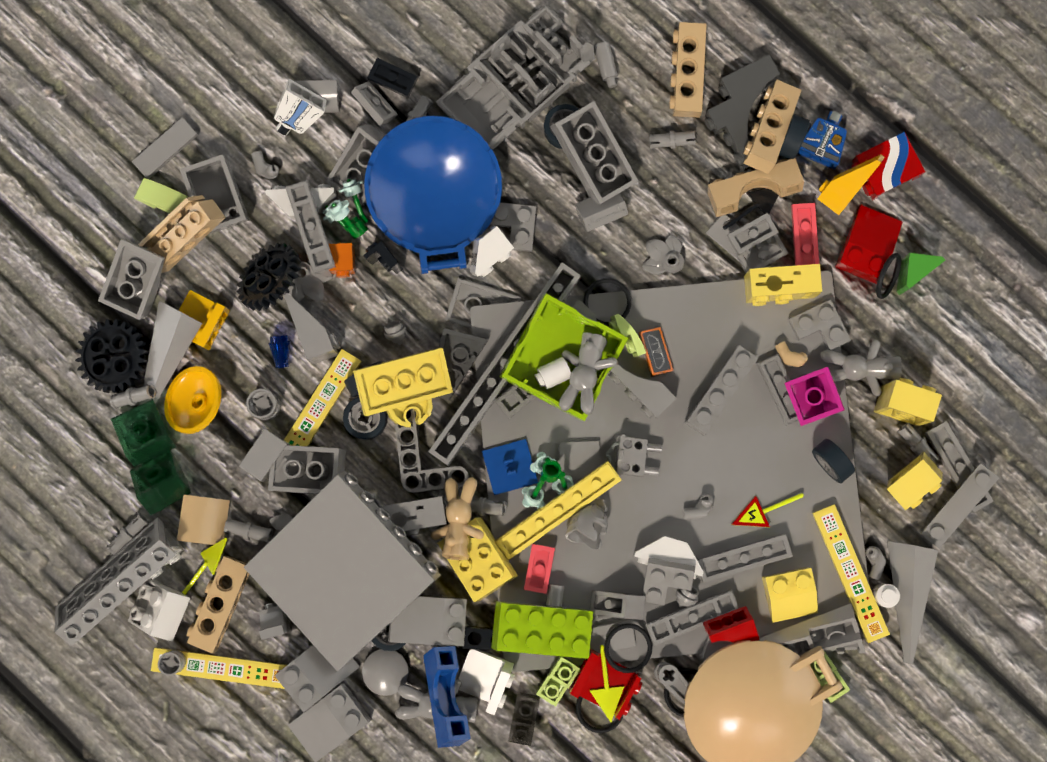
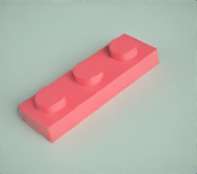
M815 203L792 204L795 266L819 264Z

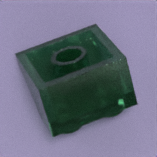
M153 399L111 418L125 456L134 467L176 448L170 430Z
M170 448L130 470L136 497L150 515L183 499L184 494L188 495L191 493L188 480Z

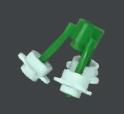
M347 179L343 183V188L338 191L339 193L344 192L345 197L352 196L359 217L357 215L347 217L350 211L348 200H335L329 206H325L323 220H328L330 223L334 220L338 221L347 233H350L355 239L368 230L365 224L368 222V219L364 215L357 196L358 193L362 192L360 184L364 182L363 180L356 182V179Z
M539 452L536 461L530 465V470L541 475L540 481L537 486L524 487L521 492L524 495L522 504L527 508L531 506L540 509L545 505L543 502L544 491L541 489L545 482L553 483L552 489L560 495L574 485L572 477L570 475L565 476V472L561 471V466L555 459L546 456L544 452Z

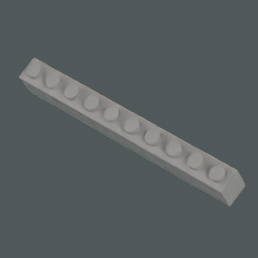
M564 263L560 264L428 451L430 454L448 466L451 464L508 383V381L500 378V375L542 296L547 293L564 303L579 282L580 274Z

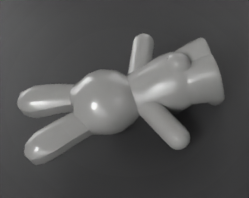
M583 333L579 357L567 350L562 352V357L576 366L570 375V385L559 402V407L563 411H567L572 407L579 391H581L582 411L587 415L593 412V388L597 383L596 370L614 367L618 362L613 357L601 360L602 352L607 345V340L602 335Z
M879 340L872 341L866 358L858 354L846 356L831 350H825L820 354V358L824 362L842 366L840 370L830 371L835 383L845 379L858 381L866 377L874 396H880L882 393L877 379L899 380L902 374L901 357H876L881 345Z
M455 679V696L462 685L459 679ZM400 685L398 693L403 698L418 702L419 705L399 707L395 712L396 717L403 720L419 716L433 719L429 692L424 693L412 686ZM458 696L456 697L458 708L463 714L467 715L468 722L475 723L479 698Z

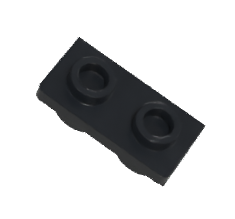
M375 242L365 250L367 253L363 256L371 265L379 260L388 272L393 270L398 274L403 270V267L382 242L378 244Z

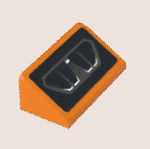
M661 327L639 332V338L646 351L644 355L651 377L672 372L673 367Z

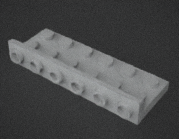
M158 517L55 607L54 632L72 646L175 556V551L166 544L164 523Z

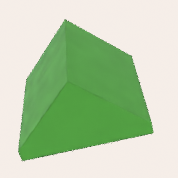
M917 253L907 254L901 259V269L896 290L898 295L914 286L942 264L945 259L942 256Z

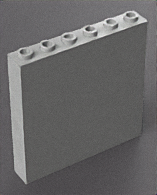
M346 471L338 474L244 566L245 570L337 672L441 576L437 566L422 555L420 547L408 540L405 531L390 520L388 512L383 508H379L374 502L373 496L358 485V480L354 475Z

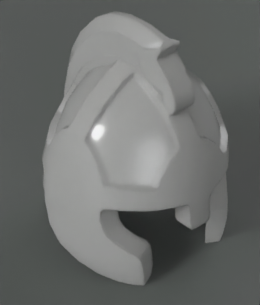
M597 497L568 518L565 536L569 541L585 543L594 550L601 549L603 542L600 539V535H606L608 528L605 514L607 511L604 503L605 499Z

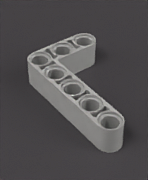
M410 409L411 416L407 420L411 423V427H404L395 423L403 488L410 493L444 490L446 480L452 478L453 473L458 470L463 471L465 475L464 481L457 483L458 488L463 487L465 481L469 478V474L461 466L429 470L422 469L418 425L415 422L416 411ZM405 431H412L414 434V438L410 443L402 441V434ZM409 453H413L416 456V462L412 466H407L404 462L405 456ZM434 473H438L442 477V482L438 486H432L429 481L430 476ZM411 476H416L419 480L418 486L414 489H410L407 486V480Z

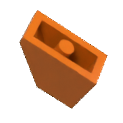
M352 243L329 244L336 266L329 269V271L333 275L336 274L337 278L350 277V274H355L354 245Z

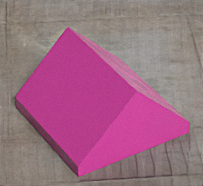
M828 366L784 383L801 426L845 410Z

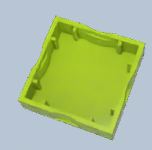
M546 293L539 301L500 378L562 410L559 407V402L570 385V379L547 390L544 386L540 387L535 378V374H538L537 368L562 357V352L565 350L579 357L582 334L585 332L599 334L606 338L607 345L604 347L601 360L612 357L618 359L628 337L600 322L584 317L576 309ZM566 361L572 372L576 366ZM613 367L596 370L597 383L593 388L594 403L601 391L606 375ZM579 391L572 407L563 412L580 421H585L588 415L581 409V391Z

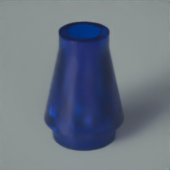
M288 335L271 336L268 344L275 362V368L289 367L291 340L288 339Z

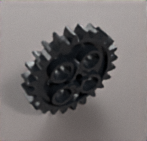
M276 243L275 247L269 245L268 250L263 248L261 255L255 254V260L248 261L250 266L243 268L245 274L239 276L242 281L237 283V286L240 287L236 291L239 294L238 299L253 311L255 309L261 311L263 307L268 309L270 303L275 306L278 298L283 300V294H289V286L295 285L293 279L299 277L296 272L301 270L299 266L301 263L300 255L290 245L287 246L285 243L282 245Z
M106 319L105 324L98 321L97 328L90 326L91 334L83 333L86 340L78 341L83 347L75 351L81 354V357L75 359L76 362H81L82 364L77 368V371L85 372L81 378L89 379L88 386L95 385V390L101 391L103 389L105 393H110V391L112 393H119V388L122 391H126L127 384L134 387L135 382L133 379H142L138 373L139 371L146 372L142 364L148 363V360L144 359V355L149 354V351L143 350L147 342L140 341L143 334L136 333L137 328L130 327V323H122L121 320L117 319L114 322ZM121 339H124L125 345L120 349L119 342ZM102 341V342H103V348H102V350L99 352V351H98V345H99V343ZM114 353H131L130 356L126 357L118 356L111 357V359L101 358L94 360L95 356H112L114 355ZM126 361L127 367L122 371L121 365ZM102 364L105 365V371L103 374L100 373V367Z

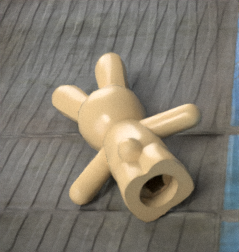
M473 477L465 481L460 499L458 496V484L453 478L447 479L444 485L448 501L445 516L449 524L433 531L431 537L433 540L445 537L442 556L449 560L469 559L467 550L468 535L476 539L484 537L483 531L468 525L472 514L470 503L477 487V480Z

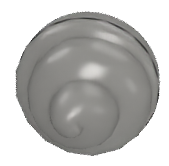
M399 320L386 324L384 326L385 338L401 345L406 334L405 325Z
M692 586L691 591L684 589L676 590L675 594L679 608H686L697 603L699 592L695 587Z

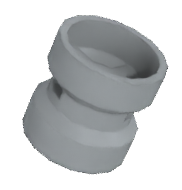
M178 650L164 653L158 660L159 671L166 676L181 672L186 665L184 654Z

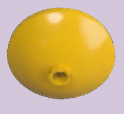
M193 366L183 370L174 378L167 390L164 401L166 420L174 430L184 434H193L203 430L212 422L221 403V385L217 376L207 368Z

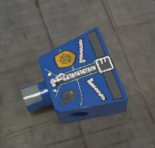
M830 111L826 120L817 118L797 154L835 170L840 162L847 130L839 126L843 116L838 112Z

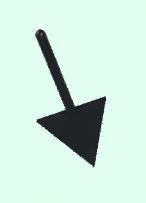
M770 189L746 192L755 204L725 224L723 229H728L757 207L764 214H770L779 195Z

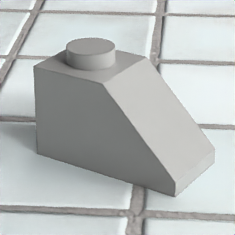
M592 590L590 611L598 615L643 620L645 596Z

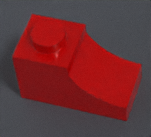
M746 606L702 622L711 643L717 641L736 643L744 640H760L754 619Z

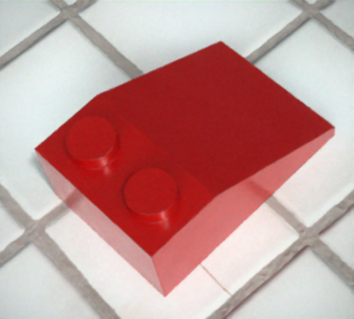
M860 205L835 267L877 284L884 263L894 252L903 222Z

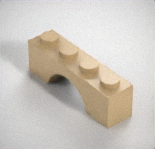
M795 158L790 160L782 159L775 164L769 174L755 169L747 173L739 172L728 179L714 180L711 184H708V197L715 216L720 217L738 211L741 197L751 189L767 188L782 198L803 191L804 179Z

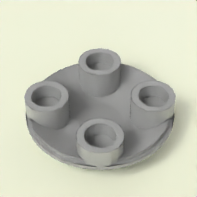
M377 650L367 657L362 668L364 683L372 692L378 695L388 696L397 693L399 686L406 684L408 679L407 662L403 655L396 651Z

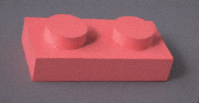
M532 544L524 590L547 594L555 548Z

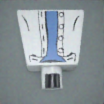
M288 79L274 115V119L279 122L276 127L277 131L282 135H288L291 129L299 134L304 133L323 115L327 100Z

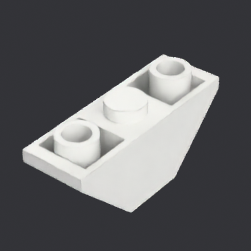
M328 184L317 185V188H310L320 215L325 206L329 205L337 197V192L334 187ZM273 186L272 189L266 190V195L288 217L296 220L285 186Z
M662 536L635 551L633 555L638 557V563L648 565L649 558L695 566L693 579H696V575L703 576V570L687 542Z

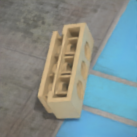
M203 195L187 197L138 244L141 247H148L147 250L164 257L161 273L171 270L226 218L213 199L204 200Z

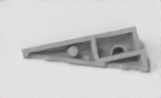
M159 301L157 306L158 309L143 387L149 384L153 385L156 396L153 399L140 402L137 419L143 422L148 418L202 325L199 321Z
M887 541L893 586L900 593V599L895 608L897 621L899 622L903 662L913 665L938 550Z
M852 603L759 638V641L767 640L782 644L784 647L796 652L799 656L817 646H821L824 651H836L837 654H844V650H857L858 653H866Z

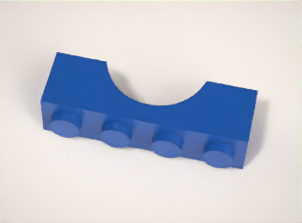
M455 646L433 647L423 655L437 746L438 748L460 746L470 740L471 737L467 715L460 711L455 697V679L459 670Z

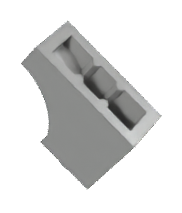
M275 602L264 605L265 610L259 611L261 623L259 633L261 640L291 632L288 616Z

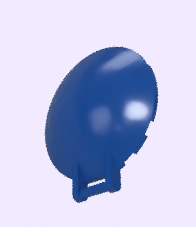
M423 116L399 124L379 141L366 167L364 190L369 212L377 226L389 239L399 246L417 252L419 254L421 274H427L428 271L455 267H459V269L467 268L464 247L482 235L493 221L492 219L500 204L502 177L493 150L477 131L452 118ZM457 252L458 258L427 262V256Z

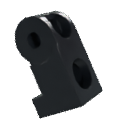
M465 626L464 646L462 648L494 650L491 648L493 629Z

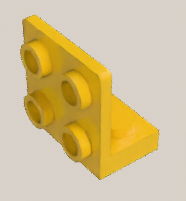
M192 290L188 292L178 310L202 323L192 342L207 350H210L230 312L225 306L215 303Z

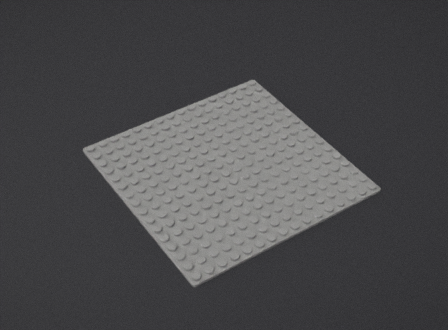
M821 271L822 292L817 297L791 300L788 304L776 305L775 301L766 302L764 306H753L752 303H746L744 279L630 290L631 309L625 320L633 327L637 335L641 331L661 327L673 371L651 377L645 355L633 357L632 353H628L626 345L617 359V364L637 377L661 382L677 398L657 418L654 416L649 418L640 409L643 405L637 399L633 402L625 394L626 388L621 382L617 385L608 376L611 373L610 371L602 383L601 391L594 403L593 412L587 416L585 421H580L537 397L509 419L494 401L481 420L483 450L526 439L533 463L536 461L539 452H544L546 456L558 462L560 459L559 442L599 441L600 458H602L600 465L609 461V458L605 457L606 450H610L612 444L618 442V437L622 434H625L626 437L647 439L648 443L662 445V448L647 447L662 449L660 453L651 451L646 453L645 466L657 467L660 471L646 469L645 471L659 472L658 476L644 474V477L621 474L622 481L599 496V498L605 499L604 503L607 507L605 514L608 521L606 535H600V539L603 542L600 550H594L585 543L569 541L565 536L568 519L532 543L555 548L549 584L565 586L562 607L590 610L592 590L642 596L648 565L638 563V557L633 555L635 551L662 536L687 542L698 560L783 534L787 536L793 557L705 583L702 582L701 576L696 575L692 586L699 592L697 603L732 589L739 608L746 606L753 617L759 638L850 604L812 514L835 504L868 581L856 472L843 483H838L823 470L812 453V450L824 439H830L847 455L855 468L845 380L835 383L845 408L844 411L803 426L800 425L799 420L786 426L757 366V363L778 354L775 346L785 341L791 352H804L808 357L807 363L802 367L789 366L783 363L791 380L827 366L830 371L842 369L841 365L826 363L820 358V354L828 349L819 331L798 340L788 321L790 318L828 300L832 301L836 309L833 279L830 271ZM623 291L590 294L588 298L589 309L596 315L598 320L610 322V317L616 314L622 315L627 306L626 295ZM584 295L570 296L564 303L572 307L579 299L583 302ZM535 300L471 307L472 335L488 339V342L475 361L477 382ZM740 345L758 357V360L711 429L703 436L685 424V422L729 357ZM841 346L831 351L841 353ZM508 382L498 397L510 389L513 384ZM638 442L635 443L636 449L640 448V444ZM617 445L615 446L614 451L610 453V455L613 458L614 464L616 460ZM485 465L488 500L505 501L507 504L505 516L490 514L491 532L496 540L536 512L538 508L523 506L524 495L521 492L523 488L494 495ZM635 465L632 467L633 472L637 471V466ZM535 472L539 482L541 475ZM545 482L541 488L544 491L543 502L545 504L558 496V493L552 489L553 483ZM800 493L804 494L803 498L765 513L770 528L731 525L755 496L761 508L765 509ZM704 494H709L713 497L714 506L705 518L684 519V508L696 507L701 496ZM532 544L509 560L518 576L497 590L498 601L548 606L546 605L547 594L524 590ZM805 567L812 568L817 590L818 613L772 623L762 577ZM667 588L664 605L645 602L643 620L632 619V623L642 627L648 633L646 623L683 609L679 608L675 594L678 588ZM593 614L592 625H597L598 614ZM615 617L601 620V623L613 622ZM858 623L859 630H860V633H861V637H864L863 632H862V630H861V628H860V625H859V623ZM704 626L656 646L652 643L651 658L703 653L708 637ZM634 629L636 647L610 651L612 660L621 662L645 659L648 645L642 633ZM503 651L504 660L514 663L511 672L551 669L561 657ZM564 657L576 666H581L585 659Z

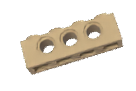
M679 22L678 29L673 31V43H677L676 51L672 52V65H676L675 73H671L670 86L674 87V95H670L669 109H673V116L700 118L703 104L706 23ZM690 44L694 47V51L687 52L683 49V46ZM682 67H691L693 69V73H684L682 71ZM688 88L692 91V95L684 96L680 90Z
M776 80L772 87H767L763 99L766 100L765 105L761 104L756 115L760 119L758 123H754L750 135L753 136L752 141L747 142L743 154L746 155L743 164L767 174L770 173L777 162L801 89Z
M223 556V559L219 560L215 571L217 572L213 581H209L205 589L207 597L204 602H200L197 608L196 615H198L195 624L192 623L188 629V644L212 654L218 651L250 575L244 568L247 563L230 556ZM226 575L232 578V586L230 588H225L222 584V580ZM216 597H220L223 600V607L220 610L216 609L213 605ZM206 619H211L214 622L212 631L205 629L204 622Z

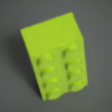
M496 601L491 648L504 652L589 659L593 611Z

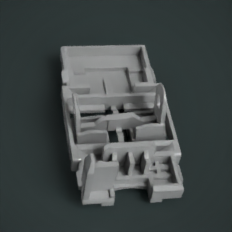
M547 5L531 15L526 23L522 20L516 23L467 67L469 72L467 75H463L449 91L436 101L437 105L449 118L460 121L477 131L492 150L505 137H509L516 128L520 126L523 129L527 120L531 122L570 87L569 83L571 81L573 83L577 81L578 72L581 73L596 59L594 45L591 42L587 41L585 44H582L572 35L569 38L571 46L569 48L555 34L562 26V20ZM525 55L529 59L534 56L537 60L524 70L523 68L526 66ZM541 63L543 67L538 74L531 78L528 73ZM518 74L507 87L503 85L505 81H509L514 75ZM522 79L526 84L519 89V95L516 92L511 94L509 91Z

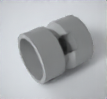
M266 389L254 390L249 394L246 401L248 412L260 420H272L278 416L281 410V402L278 396Z

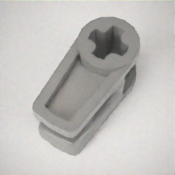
M668 662L658 663L653 671L655 678L678 701L685 704L684 698L689 685L675 666ZM665 669L668 670V678L664 677L665 674L663 673V671Z

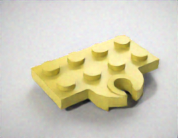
M436 348L353 370L363 415L370 416L387 411L389 418L393 422L404 427H411V423L406 418L408 410L414 409L416 411L415 422L417 425H420L431 416L433 409L432 398L453 393L443 348Z

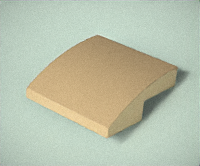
M184 494L177 541L214 545L223 540L230 500Z

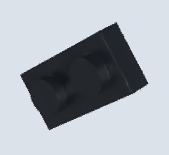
M379 58L376 59L367 77L368 80L406 98H409L418 80L416 75Z

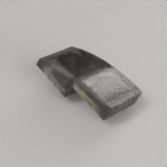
M517 692L508 742L531 746L540 701L539 696Z

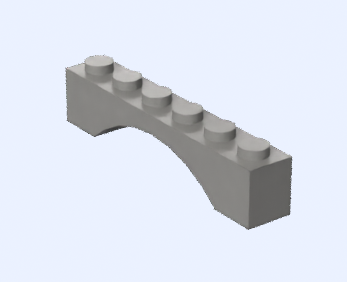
M580 299L572 306L584 317L596 321V315ZM618 364L610 370L611 373L608 375L617 385L621 382L626 388L625 394L633 402L637 399L643 405L640 409L649 418L652 416L657 418L677 399L661 382L637 377L624 370Z

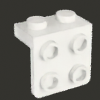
M470 649L459 676V680L462 682L459 690L489 702L486 712L495 715L497 707L502 709L507 695L503 694L505 687L510 688L515 675L511 674L514 663L479 649Z

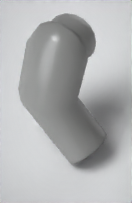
M256 151L251 154L258 175L267 179L277 177L279 168L276 165L265 163L262 151Z
M704 494L701 496L696 507L684 508V519L705 518L714 506L713 497L709 494Z
M870 546L865 551L872 565L868 577L880 581L886 559L878 547Z

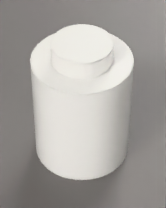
M560 357L537 368L538 374H535V378L540 387L544 386L548 390L570 379L571 371L565 359Z
M880 583L871 590L878 606L891 608L899 602L900 593L891 584Z

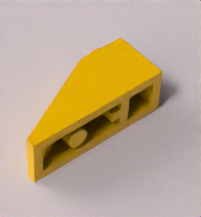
M883 155L876 156L835 175L831 181L826 179L819 188L821 194L817 199L840 215L885 157Z

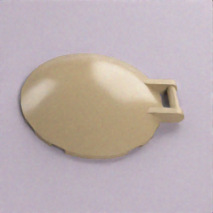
M744 640L727 645L709 656L698 667V672L693 680L689 682L684 698L683 715L685 727L698 753L707 762H795L808 749L818 732L822 719L823 700L843 688L840 680L836 679L827 663L823 648L817 646L799 656L796 652L776 642ZM814 661L817 662L828 682L822 687L810 666Z

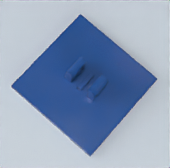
M526 439L482 451L494 495L538 483L536 473L530 470V465L533 462Z

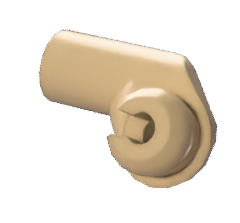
M785 341L775 346L783 363L786 365L802 367L808 361L806 353L791 352Z

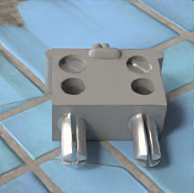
M622 434L618 437V442L613 443L610 450H606L605 457L609 458L610 464L615 468L619 476L621 474L644 477V474L658 476L659 472L645 471V469L660 471L657 467L645 466L647 451L660 453L662 449L647 447L662 448V445L648 443L647 439L631 438ZM636 442H638V443L640 444V448H639V449H636V448H635V443H636ZM617 445L616 460L614 464L613 458L610 455V453L614 451V448ZM633 465L637 466L636 472L632 470Z

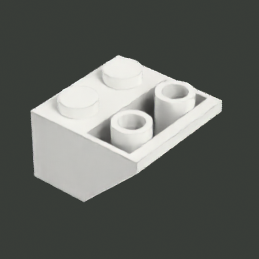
M490 226L482 235L474 240L470 267L472 275L485 277L494 269L492 265L497 261L502 263L512 255L510 251L514 247L498 226Z
M149 579L139 589V595L134 607L130 611L128 622L150 636L173 642L190 598L177 590Z

